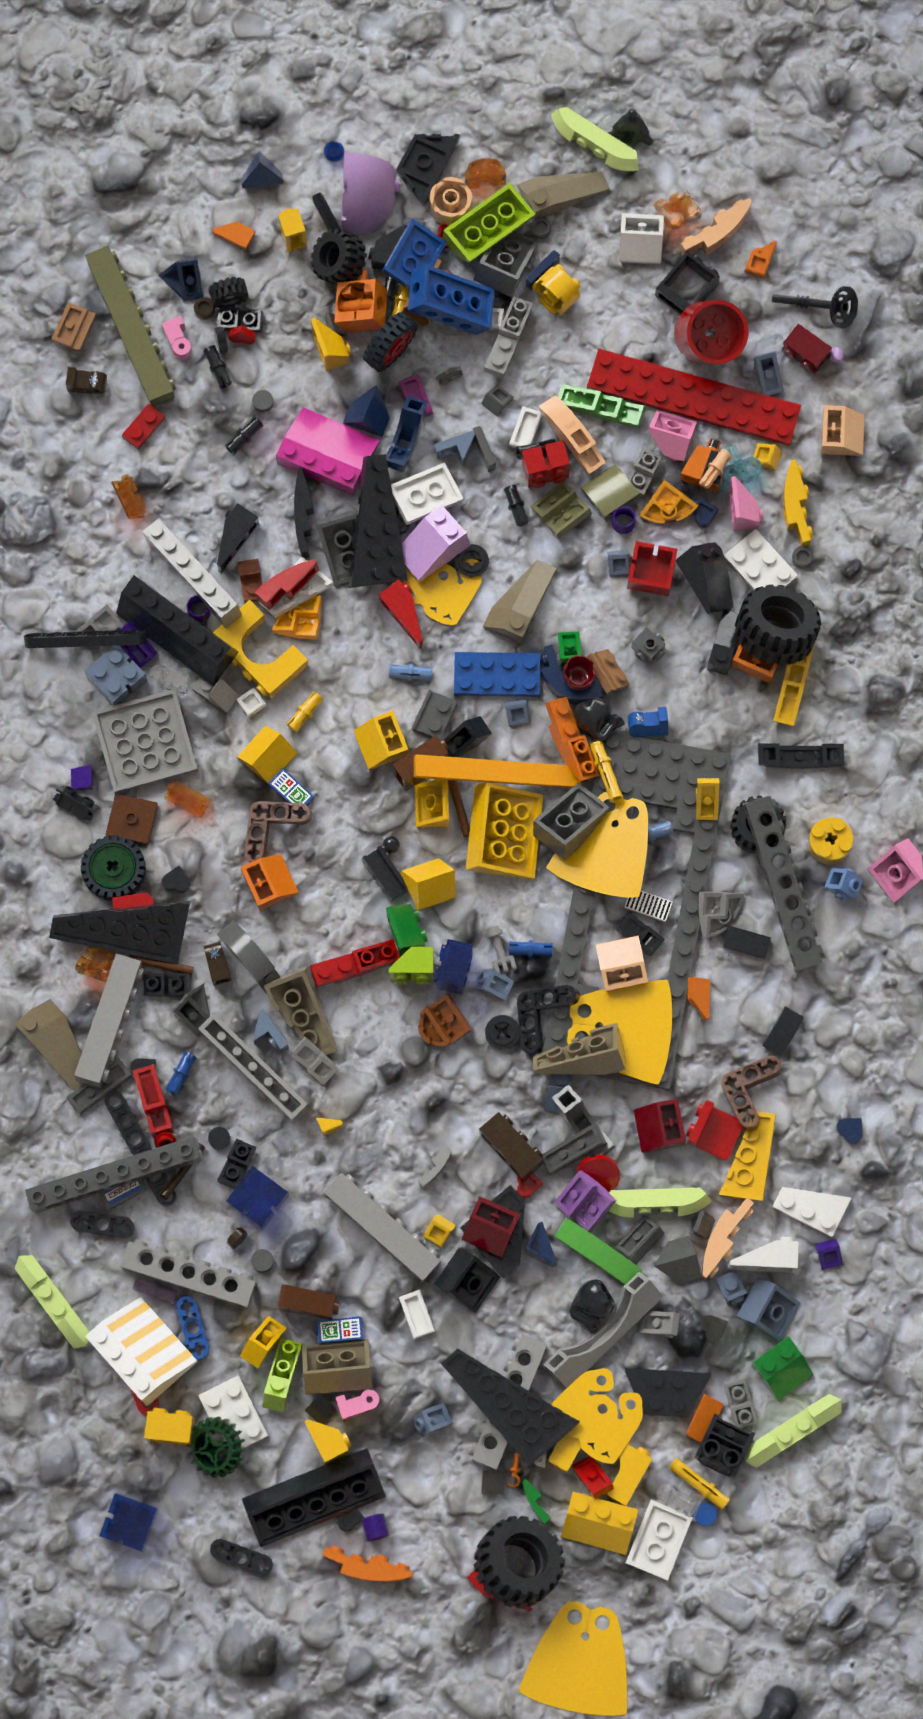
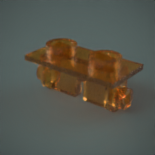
M126 474L121 477V481H112L111 483L128 519L144 518L146 505L139 493L134 495V492L138 489L133 481V477Z
M177 780L168 785L166 789L168 792L164 797L166 800L201 819L212 799Z

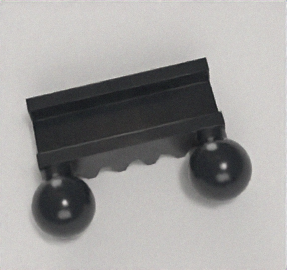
M394 836L385 838L382 846L377 847L369 855L362 857L363 865L367 867L368 872L377 881V885L382 888V892L387 895L388 901H393L409 891L403 877L386 854L395 853L400 848V842Z

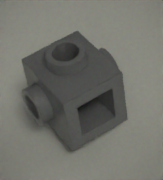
M646 627L632 641L631 648L636 652L635 655L639 660L651 664L654 660L658 662L664 656L665 640L659 633H653Z

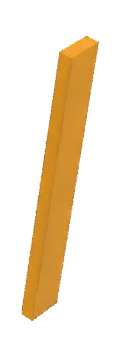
M430 755L414 756V778L573 788L578 783L582 785V781L579 782L567 765Z

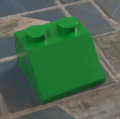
M411 904L387 907L386 916L400 957L410 947H425V942H428L424 929H419L417 922H420L421 919L417 909L413 910Z
M789 1336L751 1364L777 1401L814 1375L802 1353Z

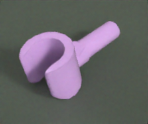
M832 347V354L829 359L834 363L840 364L843 352L838 347Z

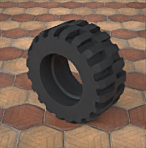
M771 584L766 585L765 588L761 586L750 591L744 598L735 622V633L741 646H745V650L749 654H754L756 659H763L768 664L777 663V665L783 666L785 663H788V665L802 661L811 653L821 629V618L817 607L814 608V603L806 599L805 594L802 592L798 593L796 589L791 587L788 589L784 585L773 586ZM768 621L778 622L788 629L776 627Z
M510 1516L506 1520L502 1519L497 1522L479 1541L478 1549L474 1554V1559L477 1560L474 1563V1571L479 1572L476 1578L479 1584H484L485 1588L483 1590L487 1594L490 1592L494 1596L493 1600L496 1602L504 1601V1606L511 1607L513 1604H515L516 1608H524L526 1605L530 1607L538 1601H542L558 1585V1581L562 1578L564 1572L562 1568L565 1566V1559L561 1557L564 1552L562 1546L557 1544L559 1539L556 1535L552 1536L549 1532L551 1529L547 1525L541 1526L540 1521L535 1518L530 1521L528 1516H520L518 1519L516 1516ZM504 1546H518L529 1553L535 1564L536 1573L534 1578L519 1577L508 1569L503 1559Z

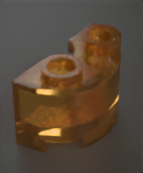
M481 158L470 162L465 172V184L468 188H479L480 184L484 181L489 182L491 186L506 185V172L500 161L491 158Z
M688 190L682 193L676 192L669 200L660 199L653 205L659 215H664L665 224L672 230L687 224L686 219L693 215L697 216L702 210Z
M87 946L84 956H81L76 963L75 971H78L77 973L106 982L114 961L115 952Z

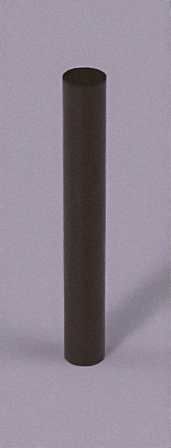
M199 1143L200 1148H201V1152H203V1150L205 1149V1147H204V1145H202L201 1143ZM192 1165L179 1168L160 1194L162 1198L168 1200Z

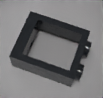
M688 251L655 290V296L680 315L691 304L672 291L669 286L686 266L709 282L693 303L705 301L718 286L720 280L716 269L711 266L707 267L702 263L699 256L690 254Z

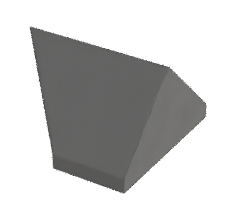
M204 983L186 993L171 1009L173 1015L198 1037L201 1035L198 1028L210 1017Z
M690 1236L668 1241L654 1267L680 1285L702 1279L697 1254Z

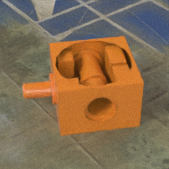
M362 269L363 273L359 275V281L337 283L334 322L346 333L380 330L381 326L385 324L388 289L376 279L367 280L368 271L366 269Z

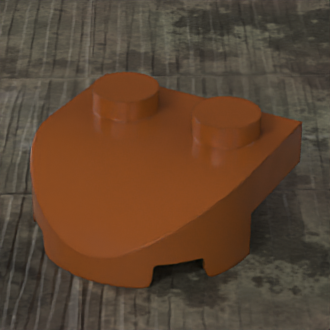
M450 993L445 994L430 1006H426L420 1013L418 1031L422 1039L428 1044L435 1046L451 1045L472 1031L471 1026Z

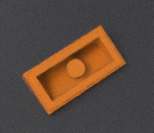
M704 1394L685 1436L701 1443L714 1414L719 1415L724 1404Z

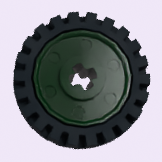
M108 835L104 836L103 839H97L94 844L91 843L88 850H85L84 857L81 860V874L84 883L93 894L100 899L103 898L110 901L114 897L133 895L136 890H139L141 883L145 879L146 864L142 852L134 842L123 836L113 835V837H109ZM117 865V871H110L109 866L115 867Z

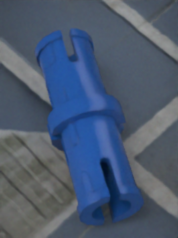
M529 940V942L509 941V955H526L528 958L533 956L552 957L553 943H533V940Z

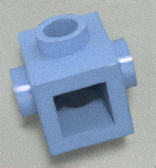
M832 867L825 888L834 893V897L839 900H856L863 879L856 875L857 872L852 869Z

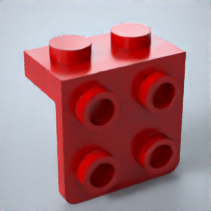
M706 1100L704 1105L699 1104L695 1116L698 1117L696 1124H690L686 1133V1136L689 1137L687 1144L722 1160H728L742 1128L735 1116L713 1107L714 1103Z

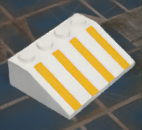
M141 1297L103 1320L86 1335V1338L146 1406L151 1404L198 1362Z

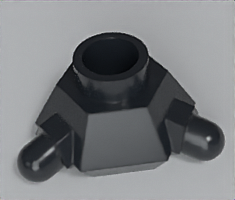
M630 109L612 126V131L608 132V134L623 143L637 145L643 142L647 146L653 144V138L649 136L650 131L635 109Z

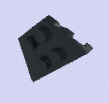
M414 134L399 162L396 173L422 205H426L433 186L437 184L460 140L459 134H454V136Z
M625 1368V1374L630 1382L633 1393H638L642 1398L643 1415L688 1418L711 1377V1373Z

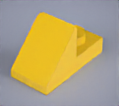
M697 778L696 820H718L719 778Z

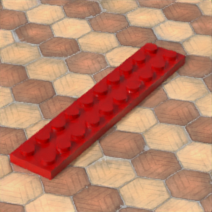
M599 348L587 384V389L601 391L602 394L623 398L626 401L790 446L801 405Z

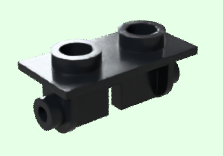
M70 786L57 788L56 791L59 793H56L53 798L56 805L68 812L72 806H75L72 814L83 821L87 820L90 822L94 817V814L91 812L100 808L95 805L94 800L86 796L81 797Z

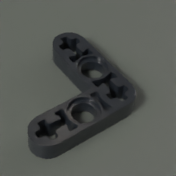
M562 985L524 991L518 996L520 1045L525 1053L536 1055L542 1050L543 1040L540 1011L575 1005L580 999V993L577 988L571 985ZM568 990L573 993V996H570L569 999L559 998V994L567 995ZM547 993L553 994V1001L550 1004L544 1003V996ZM528 998L532 999V1002L529 1003V1007L528 1005L524 1004V1001H527ZM529 1010L534 1011V1013H524V1012H525V1011H526V1012H529ZM533 1017L535 1024L531 1029H527L525 1021ZM531 1040L536 1042V1045L532 1046V1049L528 1047V1044L531 1043Z

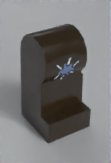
M68 367L65 384L68 392L86 394L105 393L107 375L105 373L77 370L74 367Z
M221 942L203 946L213 986L232 981Z

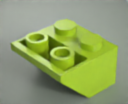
M410 947L389 968L390 981H394V984L399 985L407 984V981H416V984L420 985L429 984V981H434L433 947Z

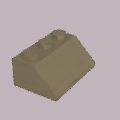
M368 1339L302 1345L303 1377L306 1395L373 1388Z

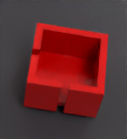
M563 440L546 444L547 457L545 458L541 446L522 451V468L528 488L533 487L537 489L544 487L546 483H561L566 478H569L570 462Z
M635 541L627 589L669 597L678 549L659 545L656 556L653 555L655 544Z

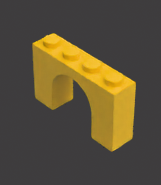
M249 600L240 608L242 615L226 628L223 625L219 626L213 633L239 651L231 664L233 666L238 665L243 670L241 672L242 675L249 682L253 680L256 683V689L263 697L267 695L272 699L309 666L308 659L292 645L272 663L256 664L250 661L243 653V644L246 638L265 621V616Z
M564 1436L558 1441L547 1462L567 1473L577 1454L582 1449L579 1439ZM631 1441L628 1442L618 1457L620 1468L613 1482L614 1489L606 1494L607 1497L623 1506H626L653 1459L649 1457L650 1452L639 1446L636 1449L630 1446Z

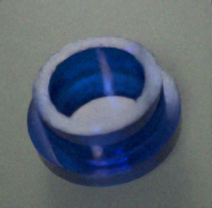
M336 141L327 143L324 147L325 158L331 162L341 160L344 156L343 145Z

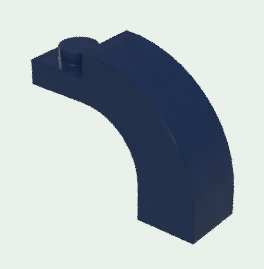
M408 395L401 409L394 439L386 454L388 468L403 472L405 466L408 465L421 432L428 405L427 401Z
M553 645L544 646V654H541L543 666L548 667L541 669V676L547 688L556 697H567L568 702L575 705L594 697L603 698L596 676L592 685L585 690H574L566 685L563 673L557 663Z

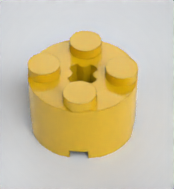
M559 264L551 267L533 284L534 293L538 291L540 295L538 300L553 314L559 312V315H563L580 299L579 289L581 284L577 279L571 278Z
M829 817L821 819L812 827L807 842L808 851L813 859L824 865L839 864L850 852L853 844V834L850 827L841 818ZM827 838L834 840V844L831 845L830 842H826Z

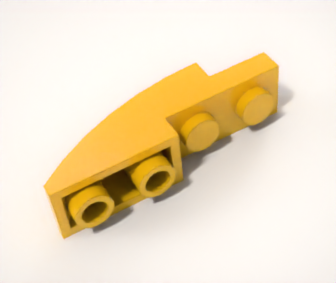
M796 459L791 460L784 485V520L787 531L796 529L800 546L808 547L813 538V532L811 527L806 524L807 512L803 505H806L807 497H810L808 486L803 485L802 482L804 477L801 465H797Z

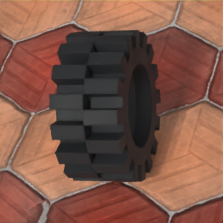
M241 277L220 279L218 283L214 282L208 288L214 308L235 307L236 304L241 305V302H245L249 298L245 280L241 279Z

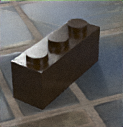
M498 1112L479 1128V1135L524 1182L543 1165V1155L535 1146L532 1148L527 1143L528 1138L522 1131L517 1132L512 1127L514 1123L506 1114L502 1116Z

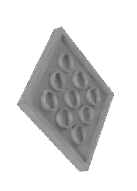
M175 689L92 711L114 794L198 771Z

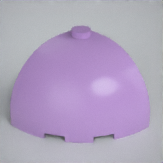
M344 152V193H342V214L344 218H342V231L361 236L377 230L387 221L394 208L395 193L400 192V179H396V170L392 164L375 156Z

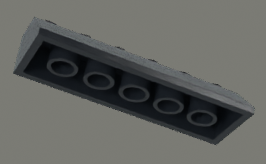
M133 575L121 592L116 614L126 622L131 621L137 629L145 630L146 636L209 684L215 686L239 651L137 576Z
M365 1448L241 1499L260 1547H263L341 1514L350 1512L353 1509L385 1498L386 1494L368 1448ZM348 1502L352 1504L350 1506L347 1505L345 1508L340 1509L341 1503Z

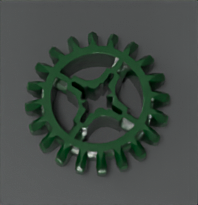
M220 1416L199 1421L198 1425L193 1427L192 1443L186 1446L191 1448L187 1455H193L194 1458L191 1463L198 1464L196 1470H203V1475H211V1478L232 1474L236 1468L240 1467L239 1461L245 1458L241 1452H244L247 1448L241 1446V1443L246 1439H240L239 1435L242 1431H235L236 1424L232 1423L229 1425V1419L222 1420ZM213 1446H222V1447L217 1448V1449H216V1448L211 1449V1447H213Z

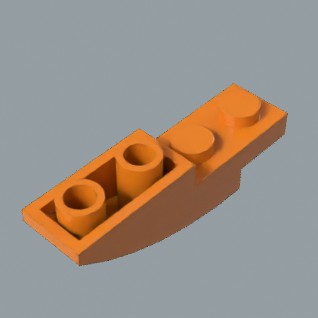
M567 697L545 703L552 722L548 726L563 760L579 782L599 776L586 736H580Z
M332 1545L331 1549L325 1547L322 1555L343 1565L340 1574L364 1581L393 1582L409 1579L413 1576V1572L409 1571L411 1567L400 1562L395 1566L388 1563L390 1558L377 1554L376 1557L371 1556L368 1564L364 1563L365 1558L356 1554L349 1557L343 1554V1549Z

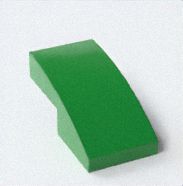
M525 1479L522 1484L527 1501L535 1515L545 1525L551 1517L536 1503L542 1495Z

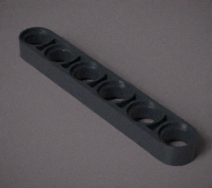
M141 629L44 632L24 635L26 648L140 645L147 642L146 631Z
M116 1090L109 1091L104 1098L105 1105L132 1155L152 1150L123 1095ZM113 1095H117L121 1099L120 1104L116 1107H112L108 1103L109 1098ZM123 1114H128L131 1117L130 1124L122 1126L119 1123V1117ZM133 1133H138L142 1137L141 1142L137 1145L129 1142V1137ZM166 1173L162 1174V1180L159 1183L151 1182L150 1178L146 1179L160 1205L169 1207L176 1202L177 1195L175 1190L172 1193L173 1198L171 1201L163 1202L160 1198V1194L170 1182Z

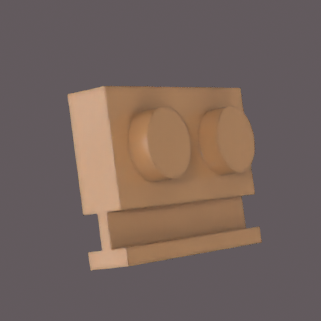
M68 302L54 332L52 342L75 349L81 353L97 314Z
M609 649L598 651L594 654L590 653L587 656L593 661L596 677L607 694L611 691L624 690L630 685L625 673L620 669Z

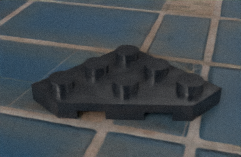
M511 1185L492 1200V1202L520 1214V1219L503 1257H498L476 1247L503 1279L520 1265L525 1201ZM468 1221L460 1227L463 1233L466 1229Z

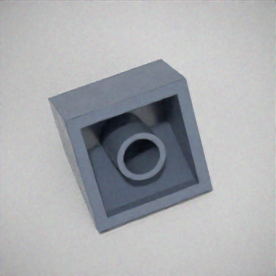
M757 1277L737 1317L749 1326L780 1342L801 1303L776 1284Z

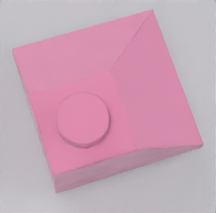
M656 410L648 431L663 455L675 461H684L697 421Z
M736 476L731 477L729 498L733 531L758 529L760 521H763L762 508L758 509V501Z
M909 839L895 844L868 868L893 903L897 902L923 879L921 854Z

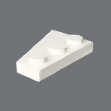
M301 557L294 565L306 562L307 560ZM318 571L291 600L283 596L271 610H268L260 602L259 604L274 618H277L334 586V583Z
M782 1187L772 1208L832 1238L851 1198Z

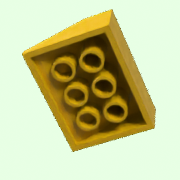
M490 782L474 786L466 870L488 875L535 879L539 840L533 836V821L542 814L543 795Z

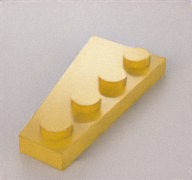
M757 1112L759 1126L754 1131H745L719 1196L738 1199L748 1198L759 1202L764 1201L776 1114ZM750 1119L749 1124H752L753 1119Z

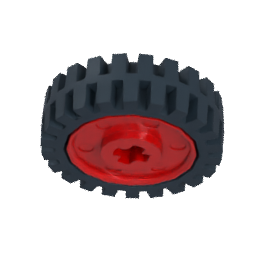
M398 312L393 315L375 333V337H372L371 342L364 351L363 360L377 372H382L387 367L389 368L392 362L394 363L402 355V352L407 349V345L412 342V338L415 337L418 330L417 323L404 312Z

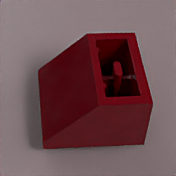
M678 1098L655 1102L633 1110L641 1153L685 1146L686 1138Z
M479 1196L461 1240L502 1258L520 1219V1214Z

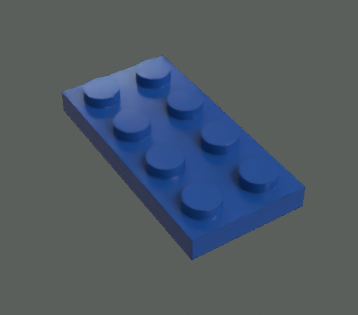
M455 652L454 696L540 697V653Z

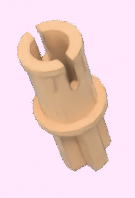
M721 449L713 462L708 464L709 469L699 482L701 486L708 489L717 476L723 474L724 467L732 458L728 451Z

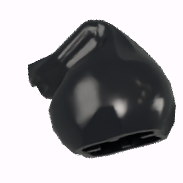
M601 697L591 698L575 707L574 719L577 726L595 740L607 741L617 728L625 725L623 718L617 714H612L610 704Z
M589 1280L577 1291L569 1310L570 1317L585 1325L589 1332L593 1333L598 1330L599 1319L605 1318L612 1312L615 1301L601 1280Z

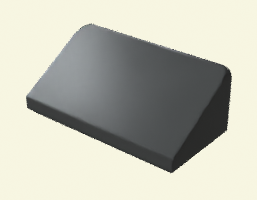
M644 1215L616 1245V1249L636 1265L661 1239L664 1231L659 1225Z

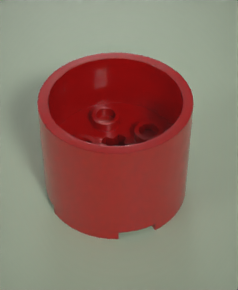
M724 300L700 301L689 305L680 315L674 329V338L679 351L690 361L701 365L724 364L734 360L744 350L749 335L748 323L742 311L734 304ZM711 330L712 334L709 336L705 335V331Z

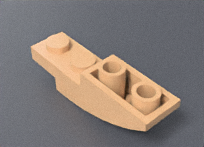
M751 199L739 200L733 204L732 208L718 211L713 217V227L707 226L701 230L700 234L694 237L693 235L688 236L682 241L681 254L684 256L687 251L693 254L703 249L705 254L708 255L722 246L743 224L751 208Z
M556 395L538 407L560 441L563 440L587 476L606 463L595 447L596 442L574 413Z
M746 1198L734 1215L726 1209L717 1222L704 1253L702 1264V1278L704 1280L708 1276L713 1278L720 1269L717 1266L722 1259L726 1261L734 1250L731 1247L734 1243L728 1239V1236L733 1238L740 1229L738 1226L739 1222L742 1219L746 1221L754 1212L751 1208L754 1202Z

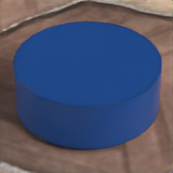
M702 1503L696 1507L694 1518L698 1524L709 1526L716 1520L717 1512L713 1505Z

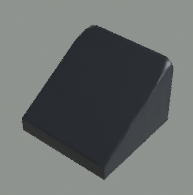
M321 1394L305 1409L309 1416L321 1424H325L336 1411Z

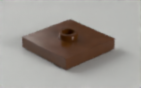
M115 794L105 835H109V837H113V835L123 836L132 842L148 845L158 803Z

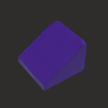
M91 765L71 769L72 788L75 790H93V769Z
M836 1239L815 1244L821 1270L843 1265L840 1246Z

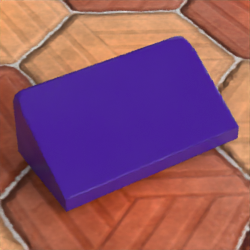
M129 621L119 630H137V628ZM148 640L140 645L120 646L139 668H142L158 653Z

